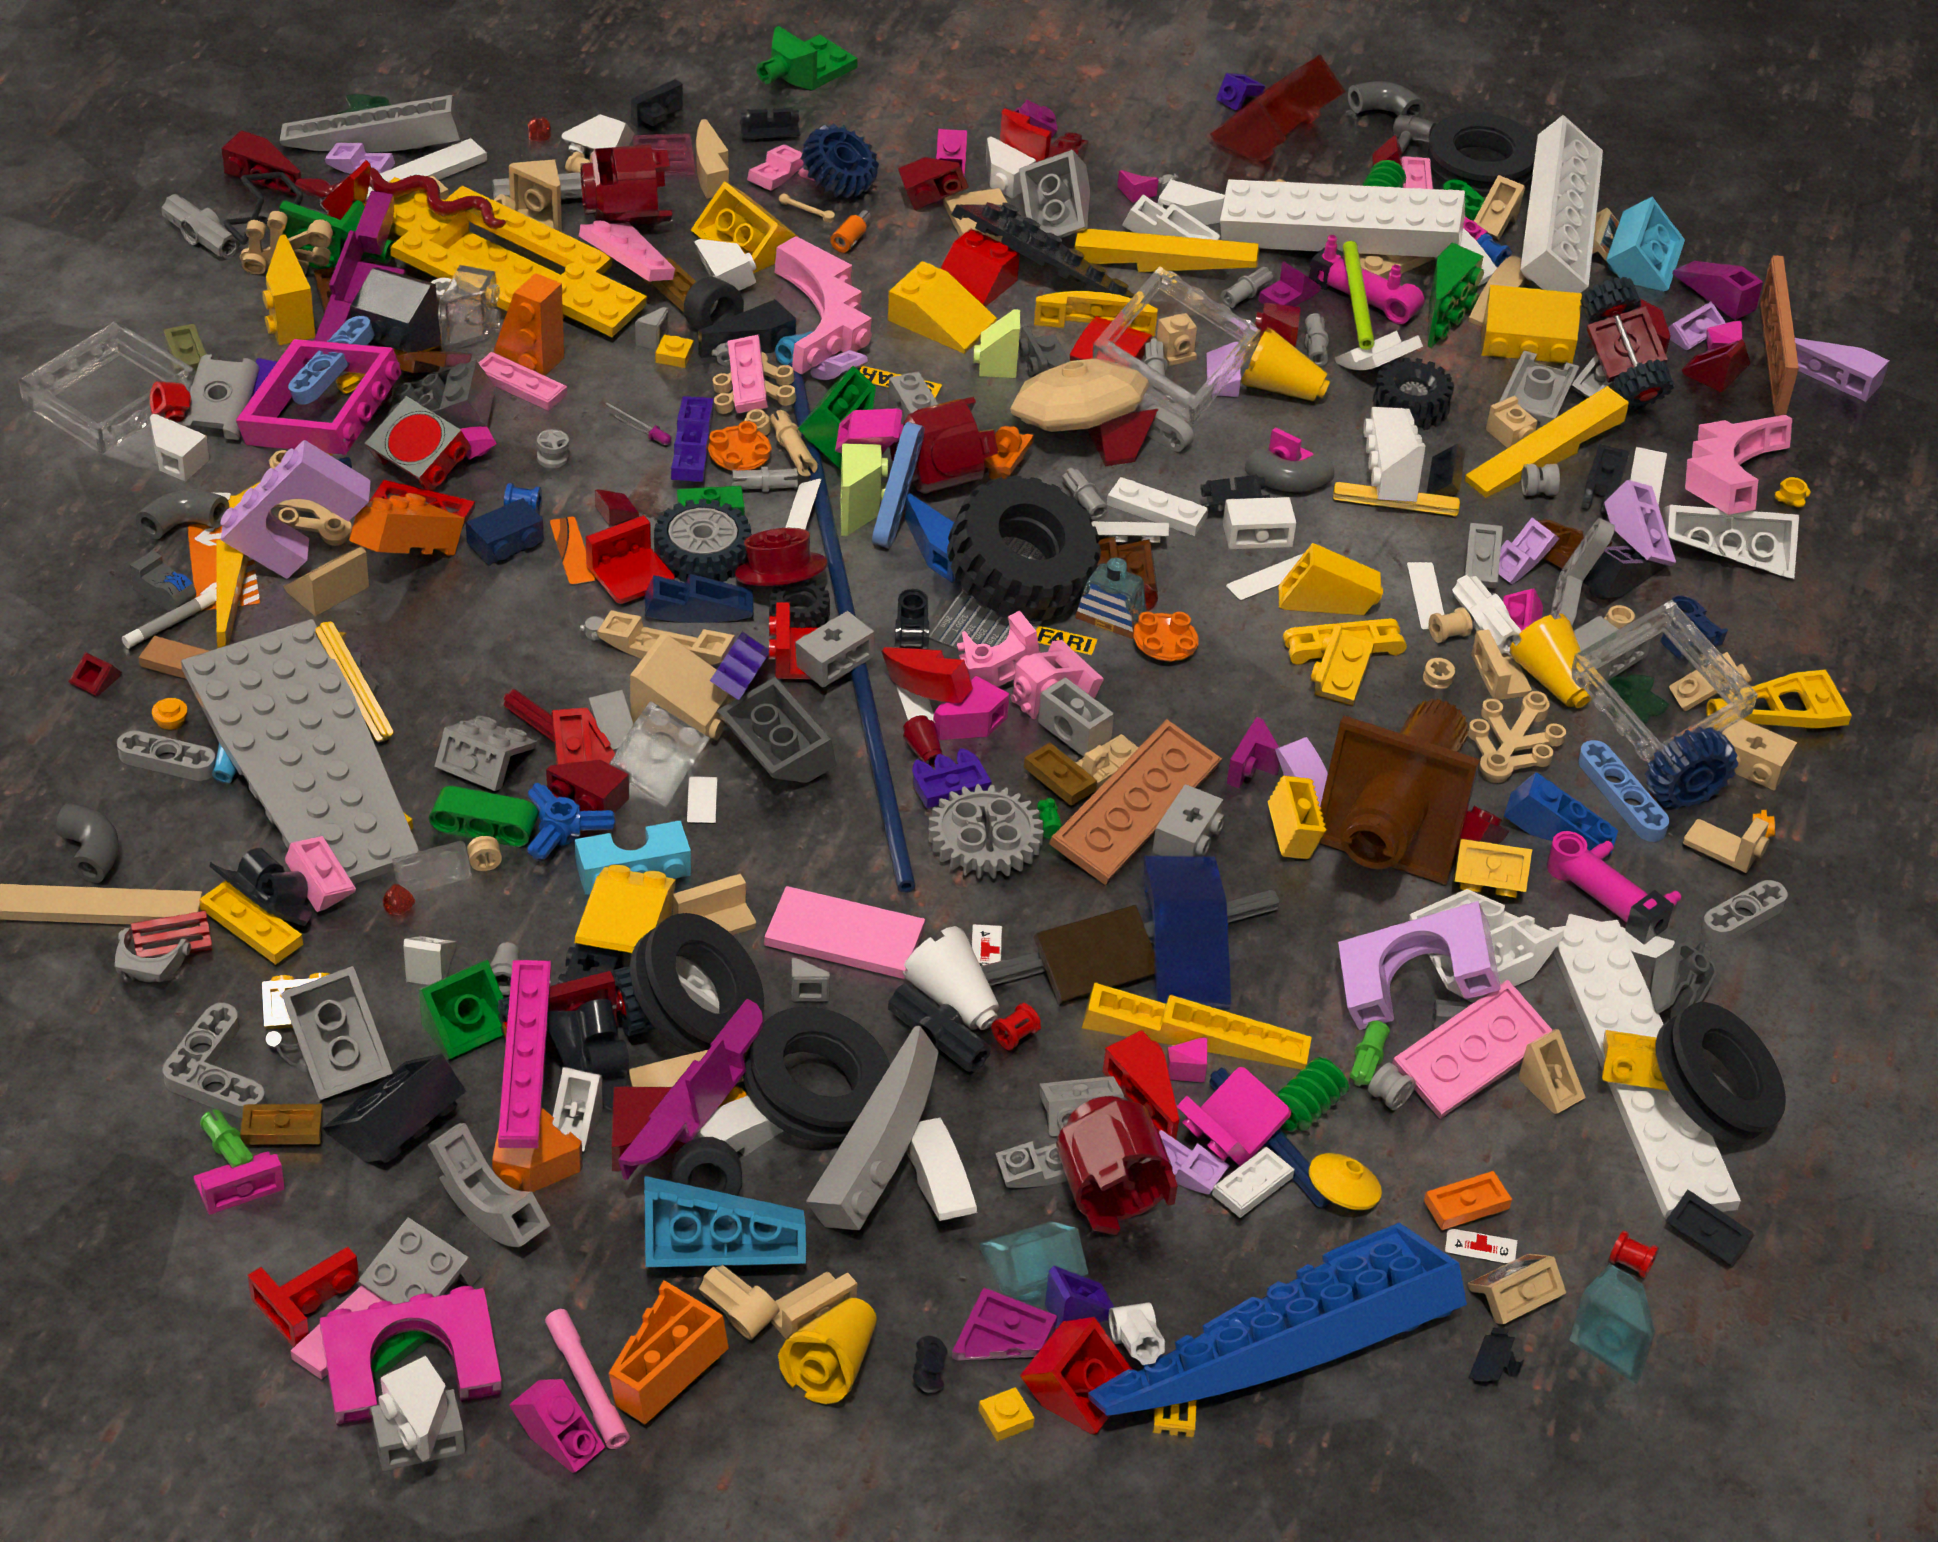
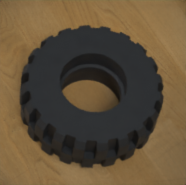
M1009 476L1007 479H1002L1001 477L988 481L986 485L984 484L974 489L970 497L966 498L948 536L947 555L949 561L952 562L950 567L955 578L961 581L962 589L968 596L972 595L980 606L985 609L988 607L995 611L996 615L1004 618L1021 611L1028 621L1030 619L1043 621L1051 619L1053 615L1056 617L1068 612L1083 597L1098 568L1097 564L1101 556V548L1098 544L1100 539L1095 526H1092L1091 516L1086 509L1083 510L1079 506L1077 499L1072 495L1068 496L1062 492V488L1054 484H1046L1042 482V479L1034 477L1029 479L1022 478L1021 476ZM1014 537L1031 543L1044 555L1045 560L1029 559L1017 554L1006 545L1002 538Z

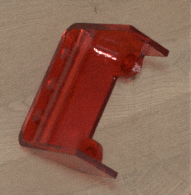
M1319 54L1264 90L1209 135L1216 144L1252 161L1258 158L1260 162H1263L1275 153L1273 148L1287 140L1285 135L1303 121L1307 124L1313 122L1322 115L1319 111L1322 107L1346 91L1321 54Z

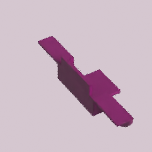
M371 191L356 232L349 231L329 283L332 295L314 341L327 342L351 318L350 305L373 268L378 267L405 275L406 271L404 269L360 262L363 252L382 254L393 221V194Z
M749 999L744 1001L712 1041L711 1048L700 1061L694 1060L650 1114L649 1122L618 1159L623 1180H628L639 1165L647 1164L662 1156L675 1140L683 1143L693 1140L744 1075L746 1068L743 1054L759 1035L763 1027V1014L756 1003Z

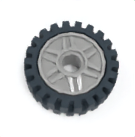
M693 499L687 500L685 506L677 503L674 505L673 510L670 508L666 509L664 516L660 515L657 519V524H655L654 552L674 574V577L679 575L682 582L686 583L689 574L712 580L717 578L718 581L725 582L727 581V575L734 578L735 570L740 565L749 561L744 541L752 535L751 526L748 524L747 517L745 515L742 516L741 511L737 508L732 510V505L728 503L721 507L718 500H712L711 504H706V499H699V504H694Z

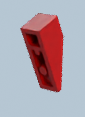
M1140 1030L1106 1047L1103 1064L1105 1076L1115 1077L1124 1097L1128 1101L1137 1102L1148 1109L1154 1126H1157L1158 1131L1162 1130L1174 1139H1177L1179 1115L1165 1055L1161 1046L1156 1041H1152L1143 1030Z

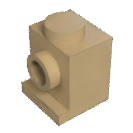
M1187 313L1159 319L1157 341L1163 342L1164 358L1167 360L1168 366L1193 361L1197 358V354L1194 352L1197 326Z
M1512 396L1490 406L1486 430L1506 448H1509L1536 431L1538 421L1518 405V398L1516 396Z

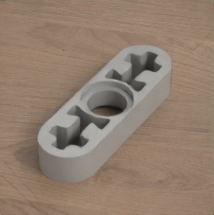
M128 731L117 739L119 759L124 764L195 781H203L212 777L216 760L215 753L208 747L141 731ZM165 752L176 754L170 759L158 758L160 754Z
M1773 880L1761 881L1707 911L1702 923L1701 933L1706 940L1712 943L1725 944L1781 913L1784 909L1788 892L1779 882ZM1746 908L1753 913V915L1743 916L1739 914L1735 909Z

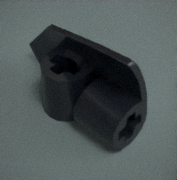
M254 848L246 852L239 863L237 871L225 870L210 862V868L268 913L303 926L312 918L313 913L304 906L308 892L305 876L299 871L285 872L284 867L262 848Z
M598 999L580 1005L576 1011H548L547 1031L564 1066L602 1075L603 1107L613 1111L614 1087H627L625 1076L629 1070V1055L625 1041L618 1038L611 1000Z

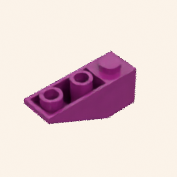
M1693 261L1673 270L1672 274L1706 300L1712 301L1716 307L1734 320L1757 309L1763 281L1743 266Z

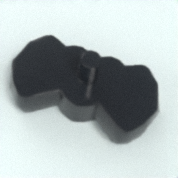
M924 1336L916 1342L918 1349L916 1352L917 1362L914 1365L915 1373L912 1377L917 1386L924 1392L933 1393L940 1391L944 1387V1382L939 1372L944 1368L942 1359L948 1354V1350L940 1338Z

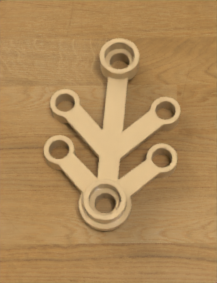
M272 211L269 214L267 225L270 228V246L262 249L261 240L264 238L266 231L265 224L258 220L248 222L245 233L249 237V248L243 249L240 255L241 266L248 273L258 275L264 273L269 268L279 236L283 235V230H285L288 217L284 213ZM315 220L309 225L308 231L288 238L304 274L307 273L309 262L318 266H326L329 263L331 252L326 247L331 243L333 230L331 225L325 220ZM307 244L315 246L312 251L298 249Z
M762 352L764 375L776 379L777 384L782 385L778 387L765 380L766 394L778 400V403L781 405L793 404L796 401L795 388L790 385L795 380L793 368L788 365L776 367L768 363L767 355ZM731 372L729 374H717L712 379L714 391L719 393L714 398L715 410L720 414H726L731 412L735 406L733 391L728 394L733 388ZM763 408L754 409L747 413L744 421L755 423L757 430L765 436L771 431L769 416L763 411Z
M279 450L275 452L269 461L270 468L274 469L278 466L287 451ZM290 499L273 507L283 508L278 513L280 521L293 529L318 532L324 542L329 545H341L351 535L352 527L350 521H346L338 515L331 513L328 509L313 501ZM297 510L314 513L318 519L299 517ZM291 517L293 519L285 520L284 518Z
M1532 691L1523 698L1520 710L1521 715L1511 731L1501 716L1503 704L1497 699H1487L1483 702L1481 715L1488 722L1483 719L1472 720L1469 724L1468 736L1476 742L1483 755L1479 769L1485 780L1491 783H1502L1512 775L1514 769L1531 766L1546 767L1551 764L1553 749L1548 745H1562L1566 729L1560 724H1549L1545 732L1525 736L1533 722L1543 721L1547 717L1550 703L1544 693ZM1490 725L1501 743L1498 751H1496L1488 738ZM1533 748L1532 754L1512 756L1514 751Z

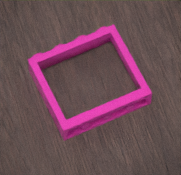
M294 339L236 419L245 444L295 449L303 440H306L326 453L346 455L401 375L400 364L397 361L393 348ZM318 351H322L326 355H329L328 352L344 353L346 361L350 364L343 372L365 373V376L332 423L277 418L292 397L288 384Z

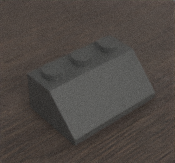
M776 677L744 694L739 700L736 699L717 710L720 718L773 778L808 783L837 766L831 738Z

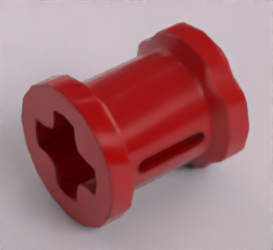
M1020 1003L1016 1006L1014 1013L1005 1019L998 1018L993 1021L991 1028L997 1042L1003 1048L1012 1050L1018 1045L1020 1039L1028 1034H1036L1041 1030V1020L1034 1008L1026 1003Z
M1623 1230L1611 1251L1608 1262L1612 1264L1619 1262L1639 1272V1277L1645 1279L1657 1257L1659 1247L1655 1245L1648 1247L1629 1237V1233Z

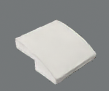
M1395 331L1374 340V346L1371 349L1364 350L1358 347L1335 357V361L1337 364L1349 369L1367 370L1419 349L1423 345L1419 335L1401 342L1398 332Z

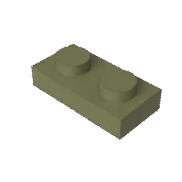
M195 324L163 329L164 340L178 376L195 375L200 358L206 355Z

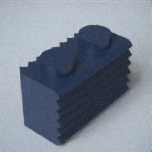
M524 498L465 522L467 543L488 565H491L493 562L497 563L498 560L507 559L510 555H514L515 552L519 553L521 550L525 551L526 548L535 547L544 540L543 518L539 516L538 512L536 513L535 509H532L528 502H525Z

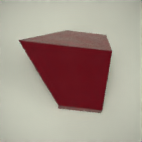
M1743 339L1695 355L1681 370L1685 376L1723 392L1751 363Z
M1158 409L1131 412L1087 429L1105 466L1135 462L1137 453Z

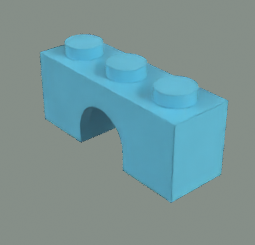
M681 820L645 827L646 844L637 850H623L617 847L610 833L575 839L576 867L585 895L591 894L597 876L604 867H609L610 865H624L629 867L630 871L639 873L659 871L664 873L666 877L674 879L691 876V850Z

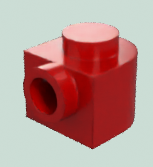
M155 382L150 391L152 415L157 414L176 423L185 419L184 412L190 407L191 402L190 392L186 389L185 385L182 383Z

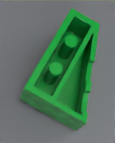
M852 366L827 391L798 428L808 442L814 444L840 469L842 454L835 451L839 423L854 410H873L876 386L855 366Z

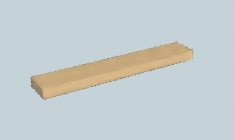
M0 884V920L131 925V923L200 912L199 899L203 895L202 891ZM198 924L187 925L184 927H196L198 926Z

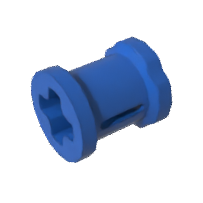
M1488 233L1481 235L1477 239V242L1490 257L1496 268L1512 254L1510 247L1499 245L1493 241V237Z
M514 483L507 484L504 506L524 498L525 502H528L532 509H535L536 513H540L542 503L541 487L536 486L534 489L515 487Z

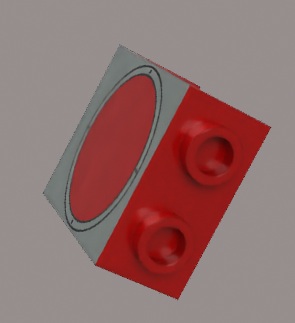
M407 396L365 442L375 460L384 466L388 461L392 462L417 478L423 489L434 491L438 485L443 483L447 474L466 456L471 448V445L459 428Z

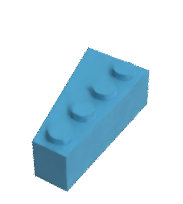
M644 1176L646 1267L806 1263V1223L804 1210Z

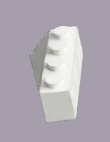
M1372 407L1370 419L1365 418L1364 437H1367L1366 453L1369 454V470H1372L1371 485L1377 488L1378 499L1417 502L1426 446L1422 443L1421 435L1417 434L1418 428L1417 425H1414L1410 409Z
M1679 505L1663 507L1662 519L1669 540L1678 541L1792 580L1794 579L1799 515L1746 511L1728 515L1718 508Z

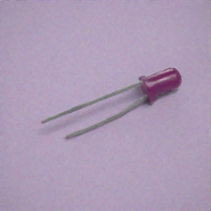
M606 403L607 406L651 431L643 430L615 415L620 421L648 434V438L652 441L656 440L663 445L670 444L671 436L660 430L659 426L655 425L652 428L611 404Z

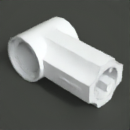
M1148 1302L1109 1309V1327L1113 1342L1115 1344L1123 1343L1131 1357L1137 1358L1142 1365L1156 1363L1157 1358L1165 1352V1342L1156 1327V1318L1152 1304Z

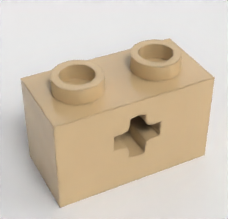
M1733 716L1722 734L1732 743L1738 755L1736 759L1739 764L1734 769L1735 773L1775 791L1791 766L1797 742Z

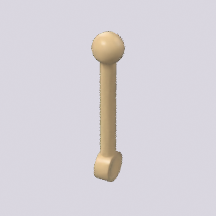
M785 193L779 196V202L782 205L790 204L821 216L825 222L834 221L835 213L827 210L824 212L791 199Z

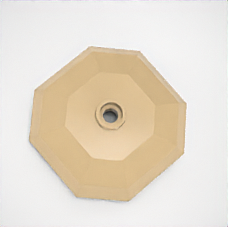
M1086 359L1070 361L1046 370L1025 381L1010 410L1012 415L1021 418V421L1026 424H1031L1050 432L1088 429L1134 411L1137 405L1141 403L1149 387V381L1139 371L1108 360Z

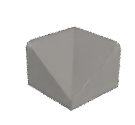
M662 307L636 321L635 344L637 346L657 350L663 335L669 333L668 308Z
M792 958L791 1001H829V972L800 959Z

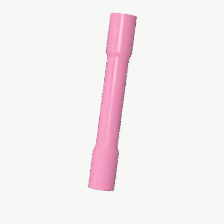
M557 1309L546 1317L545 1323L575 1376L606 1446L609 1449L620 1448L629 1441L630 1435L616 1407L611 1404L581 1344V1338L567 1310Z

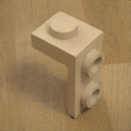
M1725 652L1671 684L1669 688L1682 710L1687 711L1730 685L1735 692L1749 688L1747 684L1753 680L1744 665L1740 664L1736 667L1728 652Z
M1756 817L1743 837L1740 838L1701 819H1697L1685 835L1683 843L1746 873L1757 857L1761 858L1768 847L1770 839L1766 838L1765 835L1769 823Z

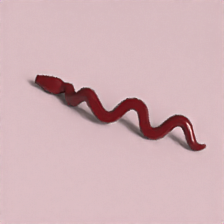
M371 167L369 186L376 192L393 194V198H398L415 191H423L427 195L428 208L437 215L453 216L476 209L480 211L483 222L489 228L499 229L506 225L505 220L495 218L491 203L481 196H465L453 201H442L440 199V187L431 177L412 175L397 182H388L383 179L374 167ZM349 176L333 185H330L323 179L302 178L297 179L294 184L308 196L326 199Z

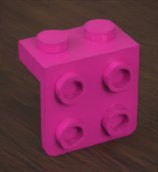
M1244 1067L1237 1068L1201 1107L1188 1096L1176 1106L1186 1116L1182 1123L1195 1136L1199 1138L1204 1133L1211 1140L1207 1146L1220 1159L1225 1161L1229 1156L1239 1166L1252 1158L1291 1116L1290 1108Z

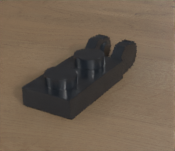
M1599 444L1586 481V492L1582 502L1583 508L1589 509L1593 502V494L1596 493L1605 496L1602 500L1601 512L1607 514L1604 502L1619 488L1630 451Z

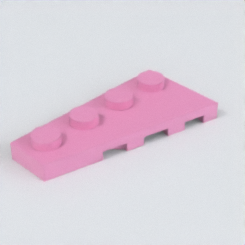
M594 221L593 224L580 225L579 237L647 281L673 280L675 268L630 223Z

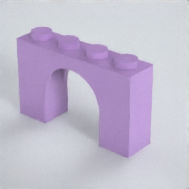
M303 440L295 449L291 448L285 453L278 466L274 469H268L261 482L254 489L249 488L234 508L230 507L225 511L220 522L222 525L221 541L288 579L307 561L309 538L276 518L271 509L278 503L286 500L305 499L318 503L344 520L349 521L369 503L370 480L308 441Z
M1479 901L1338 942L1347 1007L1359 1030L1366 1029L1370 1021H1381L1383 1023L1394 1021L1390 996L1391 980L1395 972L1405 962L1422 954L1439 953L1451 958L1454 977L1465 1000L1501 990L1490 927Z

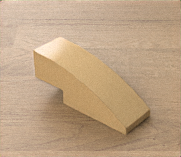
M703 119L700 121L697 130L696 169L703 193L706 198L714 197L724 181L729 183V151L707 119Z

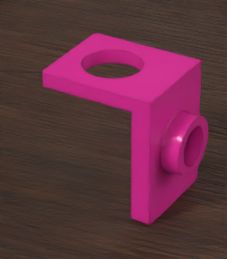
M1276 427L1271 431L1269 450L1280 458L1299 461L1313 455L1312 452L1301 447V439Z

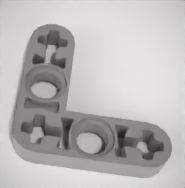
M1598 518L1563 567L1556 583L1550 613L1554 619H1559V613H1561L1573 625L1577 613L1582 581L1608 546L1614 534V524Z
M216 1003L208 1007L164 1063L163 1077L166 1088L171 1092L242 1118L244 1104H266L264 1088L254 1080L213 1065L239 1030L238 1014L235 1007L227 1003ZM199 1043L211 1045V1048L205 1052L197 1053L191 1050L194 1045ZM211 1082H221L224 1084V1087L216 1092H209L204 1089Z

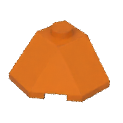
M541 1108L539 1148H499L497 1133L492 1168L494 1173L505 1184L515 1190L535 1192L581 1172L583 1167L582 1141L570 1132L565 1135L552 1124L554 1117L544 1108Z

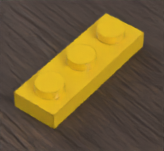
M226 880L199 899L202 911L206 910V914L275 965L303 945L301 933L279 917L265 911Z

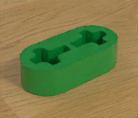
M1453 179L1445 182L1443 190L1465 191V217L1474 221L1485 199L1464 181Z

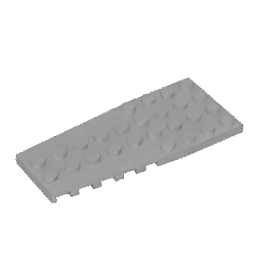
M313 619L181 660L182 670L218 741L239 774L245 776L249 783L250 791L255 799H259L265 807L266 816L272 824H276L282 834V840L288 849L292 842L323 836L353 884L419 862L420 851L355 696L336 660L329 657L315 633L317 626Z

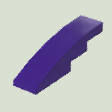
M682 396L677 418L671 480L703 482L708 456L714 398Z
M742 631L710 681L739 700L768 656L769 649Z

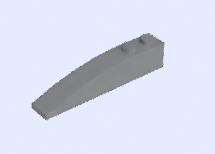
M453 95L284 123L282 124L280 143L281 146L329 152L336 143H363L365 152L421 149L430 145L450 144L454 141H459L461 138L462 122Z
M914 1026L806 1200V1203L824 1227L860 1230L895 1173L912 1140L926 1104L938 1057V1050L921 1026Z

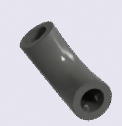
M1381 81L1352 85L1348 90V102L1355 113L1369 110H1385L1392 112L1397 117L1399 115H1415L1421 118L1425 111V103L1420 97L1409 89L1394 83Z
M1259 447L1249 455L1245 464L1247 474H1257L1259 477H1264L1267 487L1284 492H1306L1319 488L1334 478L1333 464L1322 453H1316L1303 460L1290 461L1280 458L1266 447Z
M201 490L176 491L160 496L147 504L137 513L136 524L144 535L156 540L176 525L195 522L218 528L222 526L220 523L221 518L229 508V502L226 497Z
M68 802L59 812L56 824L57 834L60 837L78 841L82 844L71 861V866L76 874L89 882H101L112 868L119 852L117 831L105 815L86 806Z

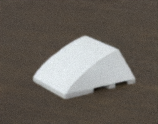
M1469 889L1410 914L1409 920L1412 921L1479 901L1489 923L1500 985L1509 980L1515 987L1534 978L1564 937L1563 930L1553 927L1551 931L1534 924L1535 918L1528 915L1517 917L1505 911V905ZM1428 953L1446 988L1464 998L1454 977L1451 958L1439 953ZM1486 994L1467 1000L1474 1003Z

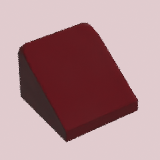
M1397 135L1392 136L1373 153V166L1379 161L1391 160L1403 167L1402 151Z
M601 489L595 490V507L609 526L639 517V512L625 494Z
M85 652L68 682L98 697L121 676L122 672L113 665Z

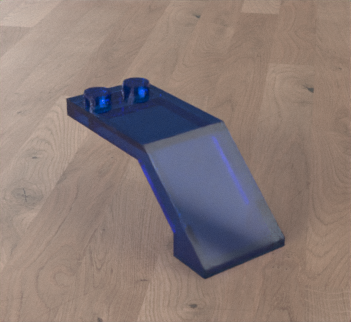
M1144 856L1145 892L1149 893L1153 911L1156 1001L1166 1004L1169 995H1173L1213 1008L1230 1009L1231 983L1227 900L1216 858Z

